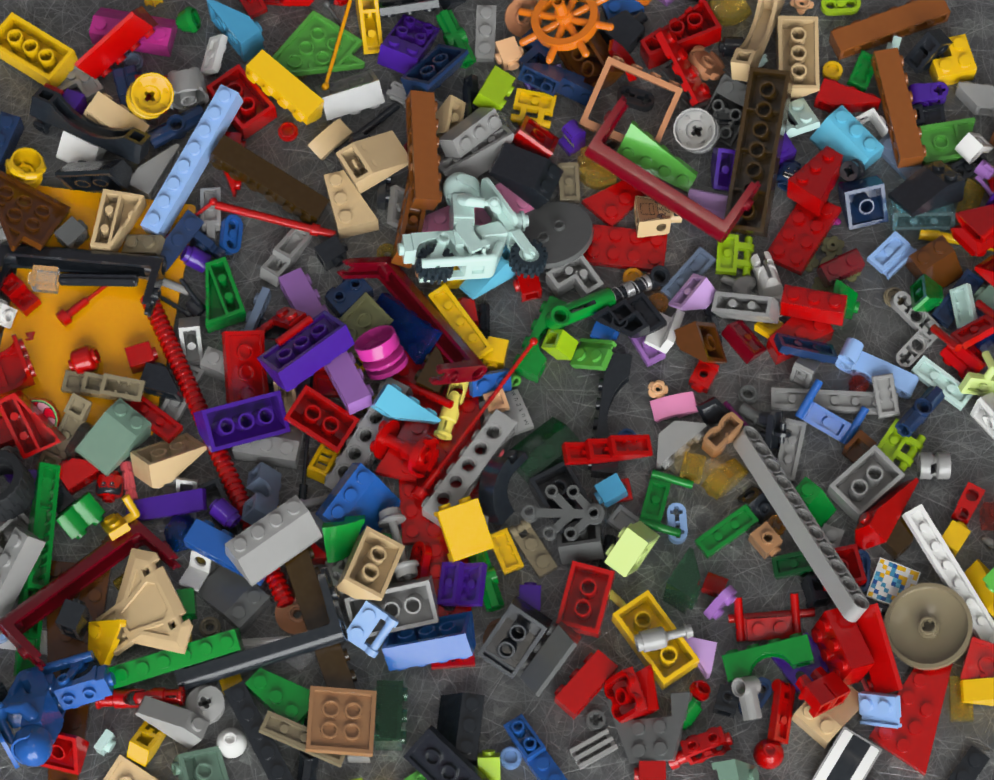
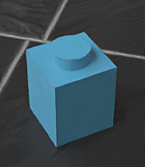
M617 473L594 485L596 492L593 494L599 505L604 503L606 508L629 496Z

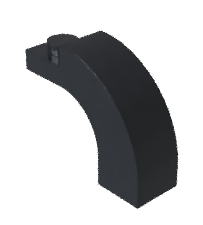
M510 448L502 457L493 456L482 473L479 484V503L483 514L489 517L488 522L502 525L515 512L508 499L507 489L513 473L528 459L524 451Z

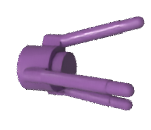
M983 159L974 170V173L977 174L975 180L983 186L991 197L993 192L984 179L989 180L994 175V167Z

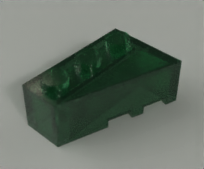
M377 680L375 749L402 751V744H407V731H403V722H407V709H403L404 701H408V688H404L403 681Z

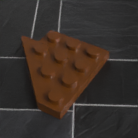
M0 170V223L11 251L14 252L22 241L41 251L69 214L71 207Z

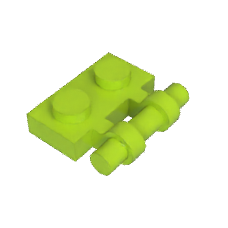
M729 234L723 243L717 241L715 274L736 276L737 268H741L743 270L742 276H751V270L753 269L751 257L754 252L753 237L746 236L743 243L739 242L738 234ZM738 251L744 253L743 260L737 259Z
M896 418L877 447L892 462L895 459L899 460L898 468L904 473L907 467H911L913 464V458L917 452H921L926 437L921 434L916 439L911 436L902 437L897 433L895 427L899 421ZM905 444L910 446L906 454L901 452Z

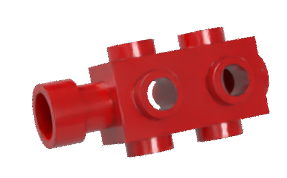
M721 726L711 727L706 732L698 735H690L685 740L680 741L682 750L677 751L675 761H668L671 769L674 770L686 762H689L690 765L700 764L716 755L722 756L727 751L732 750L731 745L734 744L732 737ZM718 746H723L721 750H717ZM702 753L700 758H696L697 754Z

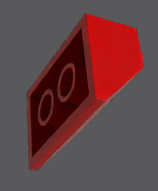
M305 385L284 417V420L337 454L360 420L353 414L349 415L348 411L308 385Z

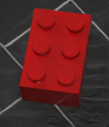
M238 64L207 85L206 88L210 100H212L221 84L239 92L243 103L231 124L238 133H242L243 139L246 140L276 119L277 113L275 105L256 83L254 84L248 80L245 74L246 71Z
M572 561L556 626L562 621L579 634L599 638L615 579V571Z
M838 608L825 611L811 629L812 639L817 643L821 658L826 662L829 673L834 671L846 685L860 682L875 664L856 622L846 620Z

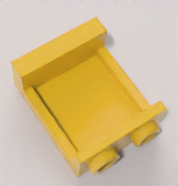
M471 496L459 499V504L451 506L450 503L438 506L439 511L433 512L434 516H437L448 547L449 553L447 556L449 562H455L494 548L478 498L471 499Z

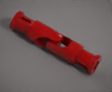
M180 686L179 689L155 687L147 691L142 688L114 689L113 695L96 701L95 706L97 710L102 709V707H114L115 709L138 708L144 696L169 704L185 706L186 692L184 686ZM133 691H136L133 696V701L136 705L128 702V695Z

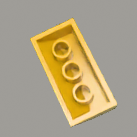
M263 49L246 65L245 74L248 80L254 84L257 83L267 96L274 97L283 109L287 108L292 112L293 117L297 121L308 125L322 117L324 100Z

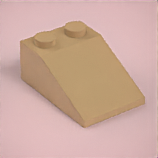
M188 433L177 436L170 444L161 441L131 451L133 475L151 488H161L176 479L207 450V446Z
M847 685L851 691L844 703L813 718L809 713L811 707L805 701L794 713L791 720L825 749L859 711V692L851 685Z

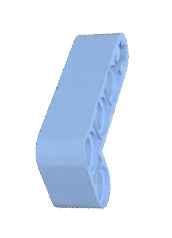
M851 337L846 338L835 363L838 369L872 384V376L893 373L898 396L904 399L911 398L919 381L915 374L862 351L864 345L859 340Z

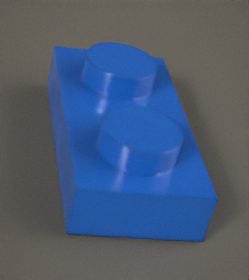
M504 368L488 371L481 379L469 382L470 396L478 397L495 391L510 369ZM511 376L502 387L504 392L512 390Z

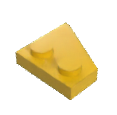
M117 619L88 623V651H93L100 665L111 664L114 650L120 641L117 636L121 627L126 626L127 620Z

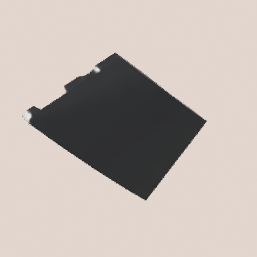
M643 291L628 301L623 299L611 308L606 306L592 315L593 320L631 338L643 337L667 326V321Z

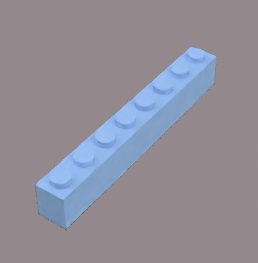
M222 84L219 86L140 224L146 233L165 237L170 231L206 168L211 153L226 133L243 103L239 92Z

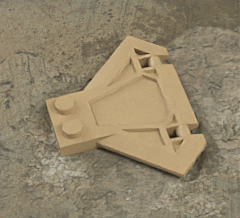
M131 548L116 604L96 618V621L127 620L126 626L121 627L117 636L120 641L114 650V656L120 655L134 644L180 654L186 653L193 624L190 619L183 621L182 616L186 613V610L165 567L157 568L156 563L160 560V557L156 552Z

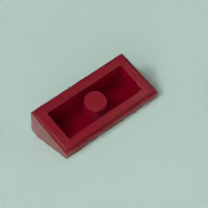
M736 320L728 324L721 333L746 364L752 362L767 350L743 320Z

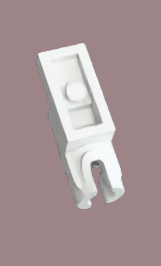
M764 251V266L761 267L758 254H754L751 257V264L757 280L759 295L774 297L781 303L783 286L771 254L768 251Z

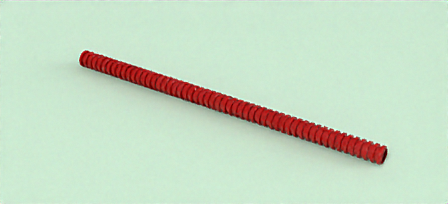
M157 300L152 316L147 318L150 320V325L153 326L152 329L155 331V336L158 337L157 340L160 343V347L163 348L162 351L165 354V358L168 359L167 362L170 365L172 374L178 382V387H181L182 396L185 399V403L188 404V409L191 410L190 414L195 421L193 413L208 409V405L205 404L206 400L203 398V394L200 393L201 389L195 381V376H192L193 371L190 370L191 367L188 364V360L185 359L186 356L183 353V349L180 348L178 338L175 336V332L172 331L173 327L170 325V321L167 320L168 316L165 314V310L162 309L163 305L160 303V300ZM223 449L211 453L209 450L208 454L211 456V460L214 461L213 465L217 467L216 472L219 473L218 476L221 479V483L225 484L226 494L230 496L229 501L232 502L231 505L242 516L243 505L250 498L246 496L247 491L244 490L245 487L241 484L242 480L239 478V473H236V467H233L234 462L231 461L232 458L229 455V451ZM242 519L239 522L240 525H243V531L251 526ZM279 567L266 577V583L269 584L268 588L272 590V596H275L274 601L278 602L276 606L278 608H285L293 604L295 597L291 596L290 586L286 584L287 580L283 578L284 573L281 572L282 569Z

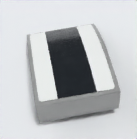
M844 726L812 780H865L882 749Z

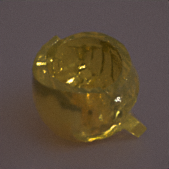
M709 0L708 3L720 25L724 27L734 26L752 14L745 0Z

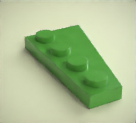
M632 120L617 153L655 177L686 192H689L698 174L697 171L682 159L670 153L666 146L660 145L655 141L651 134L639 128L638 124Z

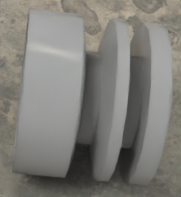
M689 108L682 111L676 117L673 125V134L676 141L685 150L694 154H704L711 151L717 145L720 138V127L717 120L706 110ZM696 128H699V129L701 130L700 133H701L702 135L699 136V137H698L697 135H695V134H696V131H695Z

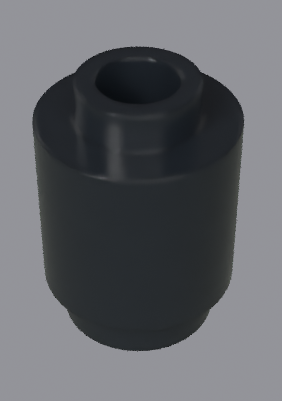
M723 37L722 41H719L718 51L722 53L723 57H733L736 48L740 47L745 39L743 37Z

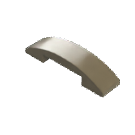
M72 393L63 411L65 415L58 427V430L67 439L43 450L35 469L38 470L39 462L59 465L62 461L67 460L84 428L92 406L91 401L76 393Z

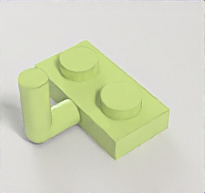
M989 351L982 353V357L988 367L985 374L968 372L958 386L961 393L984 396L991 392L994 393V359Z

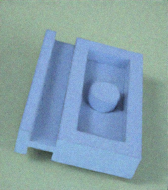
M895 231L867 257L866 261L881 274L883 273L889 280L906 264L908 257L916 252L917 249L910 246L911 244Z
M869 691L858 693L859 714L862 716L860 724L895 729L902 727V723H900V695Z

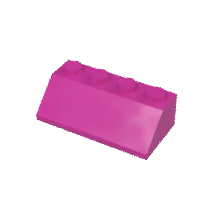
M101 7L93 15L89 29L92 44H96L130 12ZM152 16L158 23L154 28L156 32L148 39L145 37L139 41L141 46L135 51L170 57L178 29L176 20Z

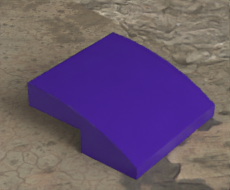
M442 562L437 604L458 607L483 606L487 564L484 562Z

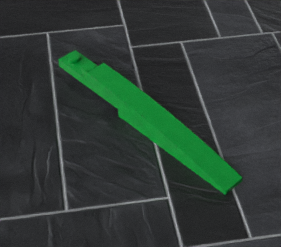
M39 462L35 495L32 500L28 531L45 541L46 544L19 593L18 605L47 585L50 580L60 465ZM43 619L23 633L26 639L39 652ZM17 648L13 672L15 677L20 671L35 667L28 658L24 660L20 656Z

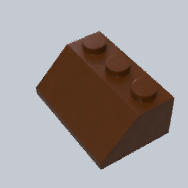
M578 26L576 30L579 32L584 26ZM598 29L594 36L585 43L590 52L588 57H583L578 48L569 51H557L567 70L584 76L583 82L595 87L608 56L610 57L609 47ZM611 66L601 90L614 84L625 72Z

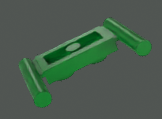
M653 469L639 521L652 530L680 537L681 529L662 524L661 520L671 483L692 489L694 481Z

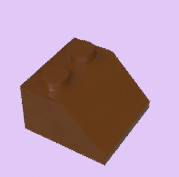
M943 235L911 254L905 265L916 280L923 274H926L942 286L943 289L960 279L963 275L955 250Z
M694 321L674 330L676 335L675 341L681 351L703 362L727 363L715 323Z

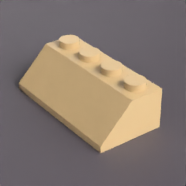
M778 16L775 27L776 70L791 71L794 81L790 99H799L820 90L818 16Z

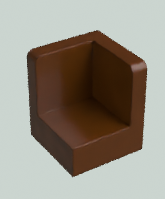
M860 430L844 446L841 454L854 464L877 443Z

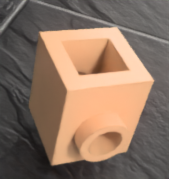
M515 36L496 41V53L494 56L497 65H501L504 71L518 69L520 67L519 59L524 55V50L522 46H518Z

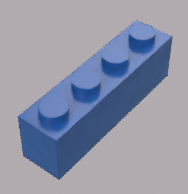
M196 518L183 540L185 546L244 577L225 554V543L230 541L234 535L225 529L220 531L214 528L215 525L206 519L201 521ZM263 578L261 581H259V582L256 583V584L259 585V586H261V585L263 584L265 578Z

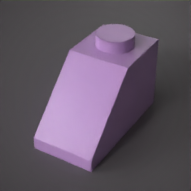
M693 273L668 305L682 311L706 309L713 302L716 289L707 277Z

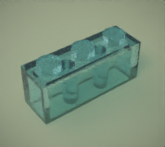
M891 200L889 219L892 230H950L955 226L956 210L954 204H950L912 217Z

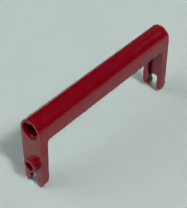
M622 96L612 111L609 110L605 114L604 123L592 139L584 155L715 240L723 243L744 211H749L754 203L752 199L761 186L760 182L754 183L751 181L725 219L716 216L605 145L629 107L626 104L627 100Z
M392 257L349 258L342 261L345 265L351 267L348 270L342 269L337 271L343 279H379L450 361V363L438 364L436 366L438 374H445L443 376L430 377L429 381L431 384L442 385L473 382L485 375L487 366L400 266L391 263Z
M135 519L128 524L131 528L130 531L113 541L110 538L0 618V631L17 648L18 653L24 660L28 658L40 671H43V667L46 664L39 658L42 654L26 639L23 633L60 607L65 599L72 598L130 555L131 548L138 549L141 546H145L151 552L158 553L160 559L172 570L180 568L181 565L176 561L178 556L172 551L170 545L165 540L161 541L139 520Z

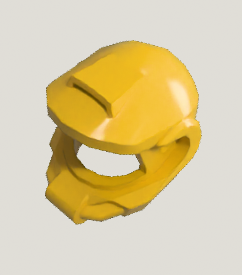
M27 147L19 148L12 154L10 159L5 160L6 174L35 189L41 185L43 180L42 174L46 171L47 167L44 157L38 151Z

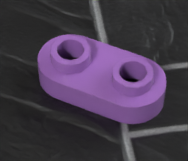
M732 585L726 587L703 614L709 620L712 618L717 620L725 612L723 608L726 605H731L737 599L735 588Z

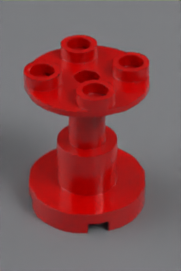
M383 420L379 424V432L370 445V451L374 452V456L377 459L382 460L389 448L400 452L401 458L408 461V470L411 475L423 478L425 477L423 473L426 471L430 472L433 469L440 452L436 448L437 444H440L438 439L425 435L418 442L413 439L405 441L397 437L400 433V424L397 420Z

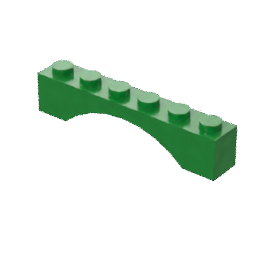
M235 628L188 643L185 654L164 650L109 667V671L115 675L116 685H114V689L241 651L245 648L239 628Z

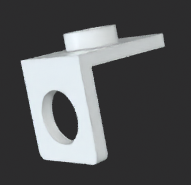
M874 108L855 117L861 124L871 121L882 138L887 135L886 121L883 116H879Z
M192 550L189 566L179 580V585L199 591L210 573L212 560ZM195 557L203 558L206 564H199Z

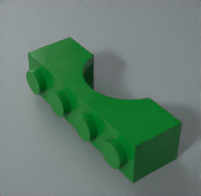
M551 295L547 302L543 301L539 310L541 315L539 319H534L531 325V330L533 331L530 337L526 336L523 341L522 348L524 349L522 353L529 345L532 337H536L538 343L532 346L515 369L516 374L538 384L547 363V358L539 348L541 339L550 329L546 325L545 317L555 306L563 305L567 302ZM554 314L555 319L562 322L561 317L558 314ZM517 354V355H516V357H515V359H514V362H513V365H514L515 362L518 360V358L521 356L520 354Z
M802 633L792 634L789 636V639L785 640L780 638L768 641V644L761 646L759 644H752L742 651L732 649L725 652L726 655H722L728 682H733L735 678L751 676L754 667L761 660L770 657L785 660L793 669L814 664L807 634L802 635Z

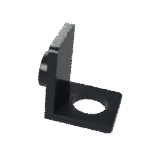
M751 486L737 498L739 502L750 507L751 511L758 518L760 525L769 521L777 514L763 491L759 488ZM755 493L752 497L745 499L749 494Z

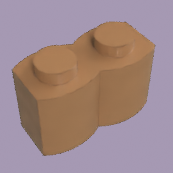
M734 412L727 413L721 418L718 426L711 428L705 434L701 448L711 458L719 456L725 450L726 445L732 443L742 430L743 421Z

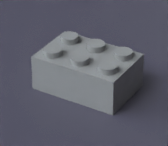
M874 445L829 485L826 494L855 523H858L863 513L870 510L902 483L905 474Z

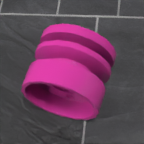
M382 325L372 328L360 335L354 342V349L359 359L363 361V367L368 377L372 380L389 378L399 373L408 363V356L404 352L403 346L399 344L400 339L392 326Z

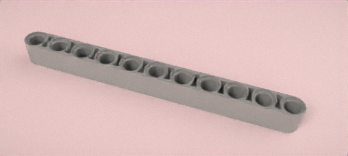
M745 426L733 441L734 448L842 616L850 622H856L868 609V599L759 432L754 427Z

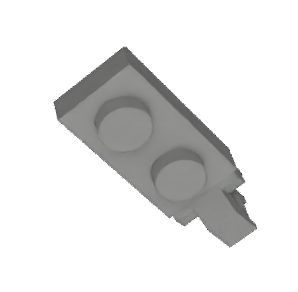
M221 187L200 188V209L209 203L212 197L221 202ZM211 205L200 214V219L204 221L201 228L202 232H207V237L216 243V232H220L222 210L215 209V205Z

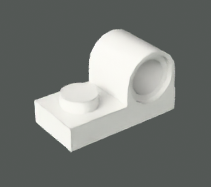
M969 132L955 147V150L971 164L982 153H989L994 147L981 134Z

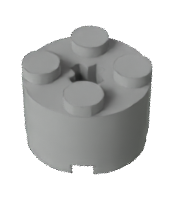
M191 67L179 71L172 70L167 74V79L174 91L173 102L170 106L172 110L176 108L180 113H184L198 104L201 106L204 103H208L209 95L205 76L200 72L199 68Z

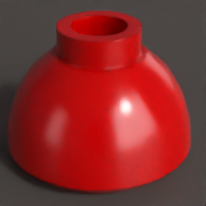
M763 739L754 747L753 757L760 767L774 769L782 763L784 750L779 742Z

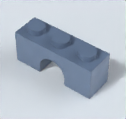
M262 461L248 472L246 488L251 490L254 495L244 503L241 519L250 525H253L276 509L279 504L278 497L281 489L282 474Z

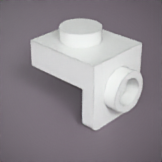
M0 299V325L10 329L17 309L8 306L7 301Z

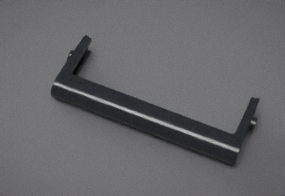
M3 242L0 245V290L8 270L12 267L81 274H136L139 279H148L142 304L146 305L144 315L151 317L157 300L159 301L161 298V286L166 273L167 262L165 256L44 246L40 251L29 244H20L13 252L9 244Z
M328 568L321 569V573L317 574L330 623L206 663L175 670L174 674L178 686H184L186 691L348 641L347 629L338 603L339 591L336 585L333 586Z

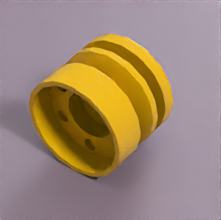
M152 72L143 74L132 82L127 89V107L133 115L140 119L150 120L157 118L170 108L173 102L174 91L168 79L161 74ZM151 94L150 100L145 101L146 95Z

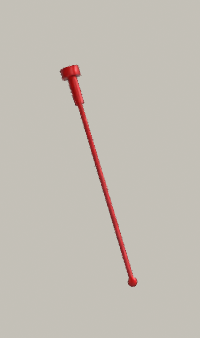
M214 197L210 198L209 203L194 214L199 216L211 205L214 206L217 199ZM108 286L99 287L87 298L83 297L67 311L61 309L55 314L56 317L67 327L72 323L71 317L87 306L93 297Z
M536 337L530 339V343L437 469L434 468L421 487L415 486L411 491V495L423 503L426 497L430 496L427 492L441 474L440 470L532 346L538 343Z

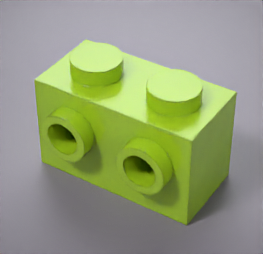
M495 65L472 104L477 107L495 108L496 111L497 109L501 111L507 102L504 99L505 96L509 97L515 88L512 86L515 77Z

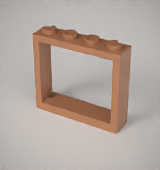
M613 55L612 58L608 56L581 117L579 126L594 133H597L602 126L589 120L588 117L610 67L614 66L675 93L654 139L660 144L683 91L680 88L681 84L673 80L666 82L661 79V75L655 72H650V74L643 72V68L633 63L631 66L623 63L624 59ZM613 130L608 139L621 144L625 135Z

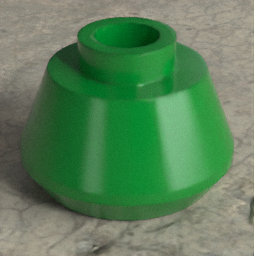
M187 6L178 13L176 17L178 29L189 33L198 32L201 27V21L195 8Z

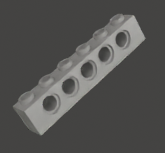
M390 377L385 382L383 381L378 388L379 394L384 385H391L393 383L403 390L402 393L407 397L413 396L409 386ZM367 407L368 411L364 418L362 417L358 421L354 435L348 438L345 450L336 458L335 467L325 477L324 486L329 492L333 490L341 479L342 474L348 470L352 463H362L366 468H371L376 457L374 452L370 451V445L379 432V424L383 420L389 421L390 419H387L373 408ZM377 417H382L379 423H373ZM372 435L369 441L363 442L365 436ZM356 453H361L358 459L352 460Z
M498 409L493 414L489 413L483 422L485 425L481 430L477 429L471 438V444L461 450L459 460L456 464L452 463L446 472L448 475L444 480L440 479L437 482L433 495L431 497L427 496L421 505L422 515L440 528L439 520L433 513L439 511L438 506L442 505L438 503V500L447 498L449 500L448 503L454 506L459 504V499L469 496L480 481L489 460L493 456L500 454L517 431V422ZM491 431L497 432L499 435L495 438H491L487 434ZM484 448L486 452L484 454H477L475 450ZM467 464H470L474 467V469L471 471H466L463 469V467ZM454 481H459L462 485L454 488L450 484Z

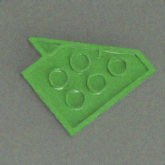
M313 10L272 58L295 77L327 73L340 26ZM345 29L332 72L363 69L365 67V62L354 56L355 52L362 45V39Z

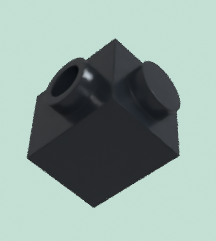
M336 235L314 247L315 256L326 271L343 265L342 261L347 259L346 251H348V248L343 240H338Z

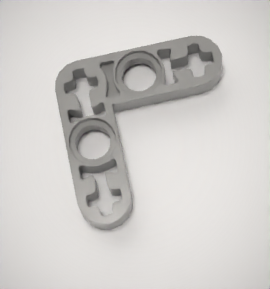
M899 291L891 297V307L916 331L893 356V364L906 369L938 338L934 333L929 335L927 333L928 328L934 324L938 327L940 325L927 312H918L920 320L917 322L912 320L911 312L914 310L910 308L907 312L904 311L908 306H912L911 296L907 292ZM902 297L904 299L903 304L898 305L897 302ZM926 320L927 322L920 327L919 325ZM913 340L921 342V350L918 351L912 347ZM909 352L911 355L906 358V362L901 363V357Z

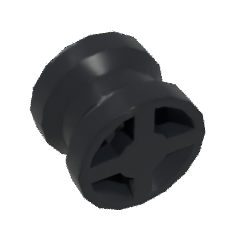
M859 159L846 161L840 167V175L846 181L860 179L865 173V166Z

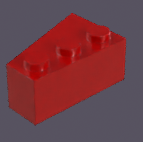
M826 146L788 179L787 197L820 216L822 207L827 202L828 196L840 176L843 155Z
M791 317L768 338L766 349L775 365L795 357V355H784L778 352L774 342L776 333L826 343L832 339L834 330L831 324Z

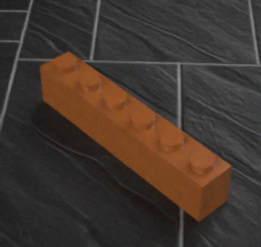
M910 0L900 7L894 6L886 12L874 13L864 20L858 19L850 25L834 28L830 33L829 43L839 61L858 54L861 50L866 51L891 42L894 36L905 37L947 22L951 11L945 0Z
M898 48L874 51L871 63L897 168L921 165L924 157H926V147L921 143L922 131L920 126L917 127V111L912 107L913 95L911 90L908 91V75L903 71V56L899 55Z
M410 90L405 100L410 208L435 210L438 203L442 201V191L439 190L441 173L438 172L440 154H437L439 136L436 134L439 121L435 115L438 103L435 101L433 92Z

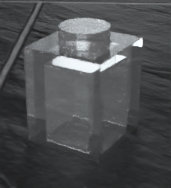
M33 265L32 272L28 274V284L31 285L33 292L58 294L60 286L58 278L59 274H61L59 268Z

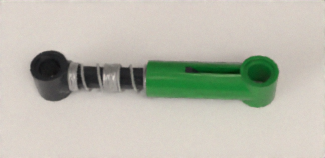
M659 265L644 273L640 278L637 277L635 281H627L620 284L619 287H612V289L606 287L566 304L557 305L547 313L545 317L546 325L551 330L562 329L567 325L594 315L606 306L611 308L616 305L618 300L634 297L636 293L639 294L643 290L658 291L669 282L670 272L666 267ZM654 274L659 276L661 282L654 278ZM584 307V308L581 309V310H578V311H576V312L570 313V312H572V311H575V310H577V309H580V308ZM554 314H558L562 322L557 321Z

